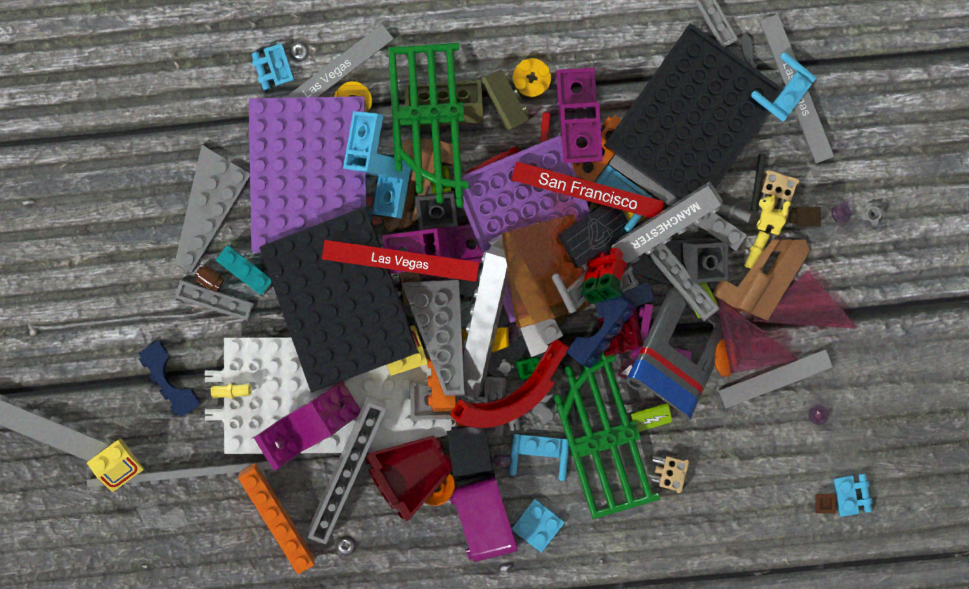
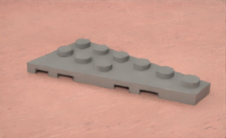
M201 145L175 259L176 264L191 273L250 178V173Z

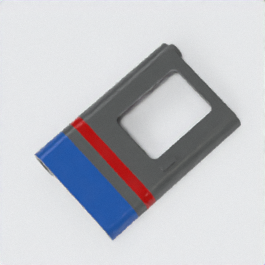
M676 288L668 290L630 370L626 383L636 390L647 388L686 417V421L689 422L715 366L717 344L721 339L728 337L730 328L715 315L708 318L707 321L713 325V330L697 365L669 345V340L685 306L694 311Z

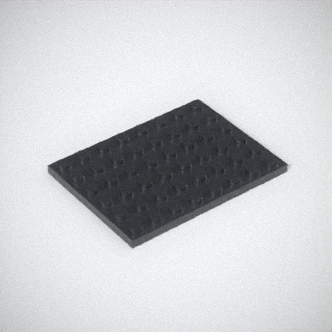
M690 23L609 137L604 147L679 200L708 182H711L716 189L769 112L752 98L751 94L757 91L773 104L783 88Z
M366 206L259 247L310 392H315L419 353L389 269L322 259L325 240L381 248Z

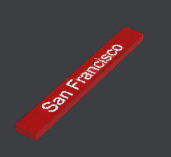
M517 161L511 178L512 181L649 218L659 214L664 204V201Z

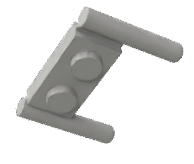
M587 263L582 265L585 273L568 289H566L559 274L556 273L552 276L569 313L575 312L576 308H579L586 301V298L581 295V290L587 268H589Z

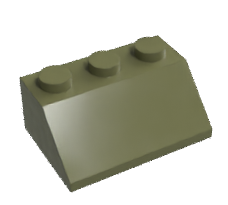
M501 69L481 78V82L508 132L529 121L527 117L530 114L525 106L521 107L518 101L521 99L516 89L513 90L509 84L512 80L508 72L504 73Z

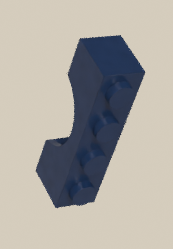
M623 295L618 298L606 299L601 304L604 322L596 335L589 338L577 337L567 350V353L582 366L588 368L594 366L599 361V356L602 352L608 349L614 336L620 333L626 320L632 317L636 306Z
M161 340L156 341L138 353L140 355V358H138L144 368L148 367L151 372L149 374L150 378L155 384L158 383L162 388L160 393L165 400L169 399L172 404L170 408L176 416L183 417L202 404L192 388H177L167 379L165 368L170 354Z

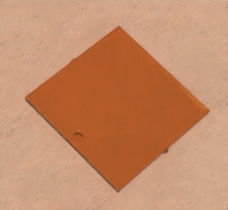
M574 214L543 222L537 221L532 225L502 232L517 328L526 327L548 319H555V317L569 313L552 276L556 273L559 274L566 289H568L583 274L582 266L580 268L574 267L558 237L559 233L575 223ZM587 299L579 308H576V311L588 307Z

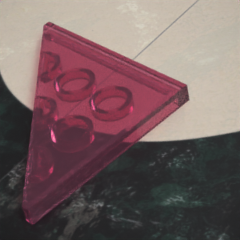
M809 271L785 291L768 321L757 316L752 319L754 322L854 329L857 327Z
M723 299L717 300L731 373L798 360L795 355L785 350L786 348L767 336L763 330L745 319V316L736 309L727 305Z

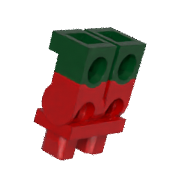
M612 248L610 255L600 252L594 259L588 261L587 266L589 268H587L581 295L592 304L605 301L606 299L622 297L623 290L620 288V283L627 263L622 260L623 252L620 249Z

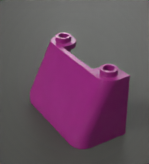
M495 475L455 487L450 501L452 505H456L469 546L466 549L468 559L478 562L518 551Z

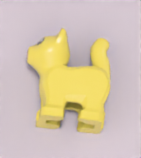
M774 194L771 197L767 196L764 199H760L759 206L762 208V212L757 222L758 229L766 231L768 224L773 225L771 233L779 235L786 223L791 202L786 201L783 204V210L774 209Z

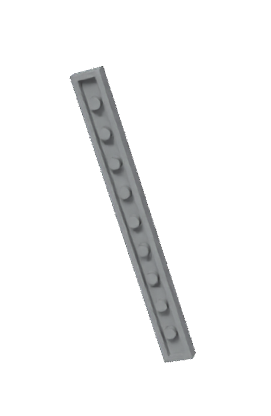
M268 460L139 473L126 483H131V486H141L146 481H150V484H160L162 480L169 479L170 482H180L181 478L186 477L189 478V481L199 480L200 476L208 475V479L219 478V474L226 473L227 477L238 476V472L257 463L260 470H265V473L277 472V470L274 471ZM97 477L87 479V487H93V490L105 489V485Z

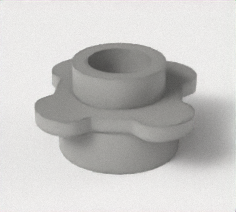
M869 203L861 217L863 220L870 221L875 226L878 225L879 219L884 215V210L875 207L873 203Z

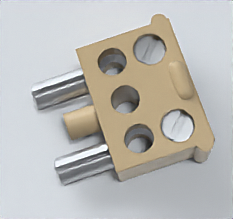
M765 170L766 176L761 188V192H763L762 199L765 196L769 197L774 194L775 204L777 205L778 199L782 198L778 209L783 210V203L792 200L799 180L774 171ZM767 184H771V189L767 190ZM776 187H780V192L777 193L775 191ZM789 189L790 193L785 195V190Z
M654 455L653 458L655 459H652V462L663 464L664 468L656 466L655 472L662 474V476L649 474L648 477L652 478H648V481L660 483V487L681 493L689 460H681L670 456L662 458ZM670 461L675 462L674 467L670 465ZM668 470H672V471H673V475H672V476H669V475L667 474V471H668ZM666 479L671 481L670 485L665 484Z

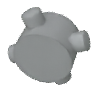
M503 359L500 366L497 367V371L500 370L504 373V376H508V372L514 366L506 362V359Z

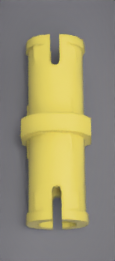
M759 231L754 245L749 249L751 251L744 265L745 267L751 269L764 252L763 250L770 237L769 234Z
M229 383L225 386L211 387L212 398L228 397L229 399H234L237 396H251L252 394L250 384L234 385Z

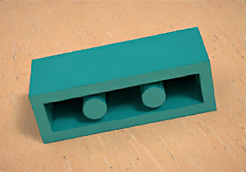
M229 245L224 248L215 260L261 296L272 285L270 276Z

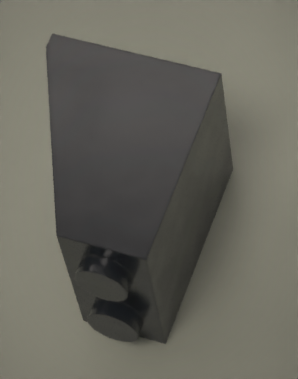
M451 427V430L447 431L453 477L457 481L495 475L487 428Z

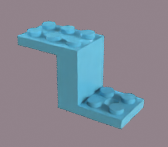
M353 111L343 169L379 176L372 214L402 219L411 168L402 160V172H396L394 157L377 154L383 115Z

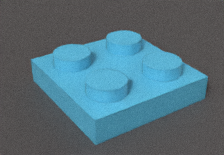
M534 498L511 529L542 553L565 522Z

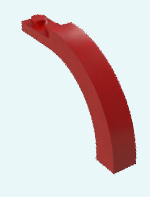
M556 339L550 343L532 375L515 392L489 403H472L459 399L450 416L457 423L474 428L495 427L521 417L534 408L550 391L555 383L550 378L555 373L569 347L560 339Z

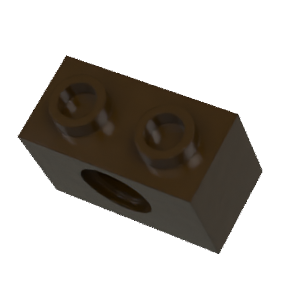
M821 207L792 208V212H789V223H792V227H820Z

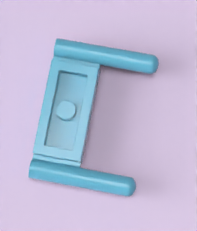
M786 52L782 53L780 58L797 72L773 104L757 91L751 94L752 98L782 122L786 120L817 78Z
M607 165L595 182L653 198L609 165ZM633 214L624 229L630 232L642 215Z
M513 434L509 475L515 476L517 474L518 455L524 454L560 458L558 479L560 481L566 480L569 454L567 439Z

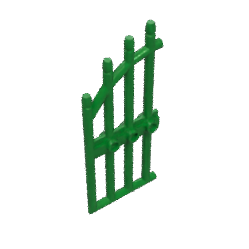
M459 43L388 47L396 172H402L403 160L415 172L417 194L423 193V178L434 183L438 204H442L444 201L443 186L455 188L456 205L458 208H462L464 205L463 189H469L468 181H462L459 122H464L463 102L457 103L454 51L459 50ZM446 51L449 103L438 104L435 52ZM415 53H427L430 105L418 104ZM408 54L411 106L399 107L396 55ZM451 122L454 180L444 179L442 176L439 123ZM420 124H431L434 174L422 168ZM412 125L414 160L402 149L400 126Z
M604 351L601 354L602 359L591 368L584 367V372L577 380L571 365L565 367L571 387L565 404L562 403L563 400L560 394L554 395L558 413L593 520L660 500L659 493L652 494L636 440L641 439L636 421H629L611 362L616 361L615 355L605 357ZM602 367L605 368L622 421V425L612 428L594 374L595 371ZM587 379L604 430L595 433L592 431L579 390ZM574 400L586 436L576 439L568 419ZM629 443L645 494L644 497L638 499L633 497L617 447ZM606 449L611 450L627 502L617 505L615 504L599 453ZM590 454L593 456L608 504L607 508L597 510L581 457Z

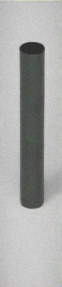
M766 154L758 155L751 211H758Z

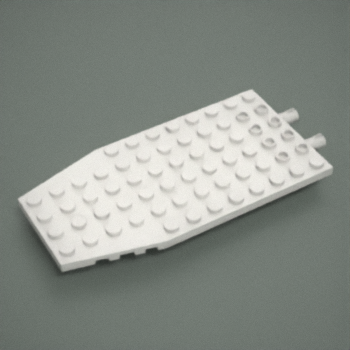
M224 338V369L222 371L205 370V376H213L205 377V383L222 382L224 386L229 383L234 385L250 384L252 394L251 396H237L234 399L224 397V407L222 409H205V414H213L205 415V421L222 420L224 422V454H263L253 437L286 414L317 398L334 385L310 392L292 338ZM423 348V351H424V354H425V357H426V360H427V357H429V354H428L427 349H424V348ZM427 364L392 376L387 365L343 381L360 409L367 395L386 402L385 414L367 453L433 435L435 438L445 436L447 431L451 430V427L456 426L455 420L411 421L410 381L421 385H428V376L432 375L431 368H428ZM357 417L332 436L301 453H342Z

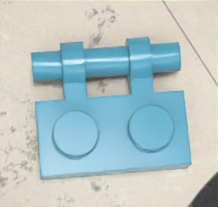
M282 43L265 48L266 57L260 58L259 52L251 54L253 58L252 64L253 67H256L259 76L257 79L259 84L262 85L263 90L271 88L269 81L274 79L276 86L294 81ZM266 63L269 64L271 70L269 74H266L263 67Z
M866 473L859 474V482L855 483L852 475L833 478L840 517L859 514L858 506L864 505L865 513L872 512L871 504H873V501L869 495L868 487H870V483L867 481ZM861 488L862 499H857L855 489Z

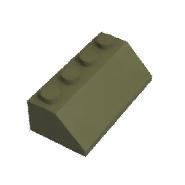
M481 80L456 82L457 103L463 102L464 122H459V124L482 123ZM448 82L437 83L438 104L449 103ZM429 83L417 84L418 104L430 105ZM404 85L405 106H411L410 85ZM451 122L439 123V125H451ZM420 124V127L431 126V124Z

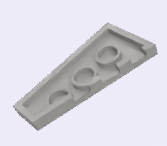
M410 381L411 421L454 420L450 416L452 411L433 412L432 406L428 405V395H432V387ZM466 394L456 396V404L459 399L472 403H488V399L483 397L476 398Z

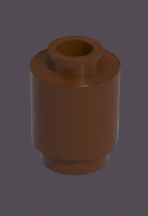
M207 265L204 268L200 266L195 274L197 277L196 282L211 291L217 292L225 280L221 277L220 273Z

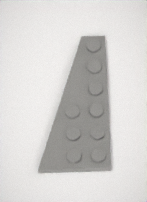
M459 280L401 283L444 395H464Z

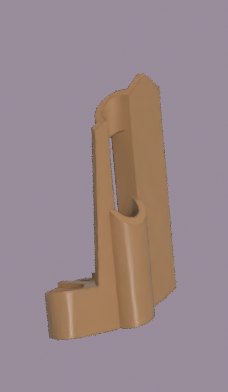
M421 139L422 168L434 174L432 139ZM413 140L404 141L402 149L414 160ZM440 141L441 161L453 164L452 144ZM412 169L409 176L402 219L384 216L383 224L389 232L408 228L418 220L416 206L415 210L410 213L416 191L415 172ZM423 178L422 185L424 190L419 195H427L431 185L429 180Z
M806 239L772 240L738 287L727 281H719L712 292L717 303L724 305L723 308L734 316H738L741 311L768 321L810 252ZM773 251H781L767 275L762 272V267Z

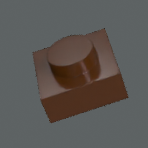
M815 494V513H835V494Z

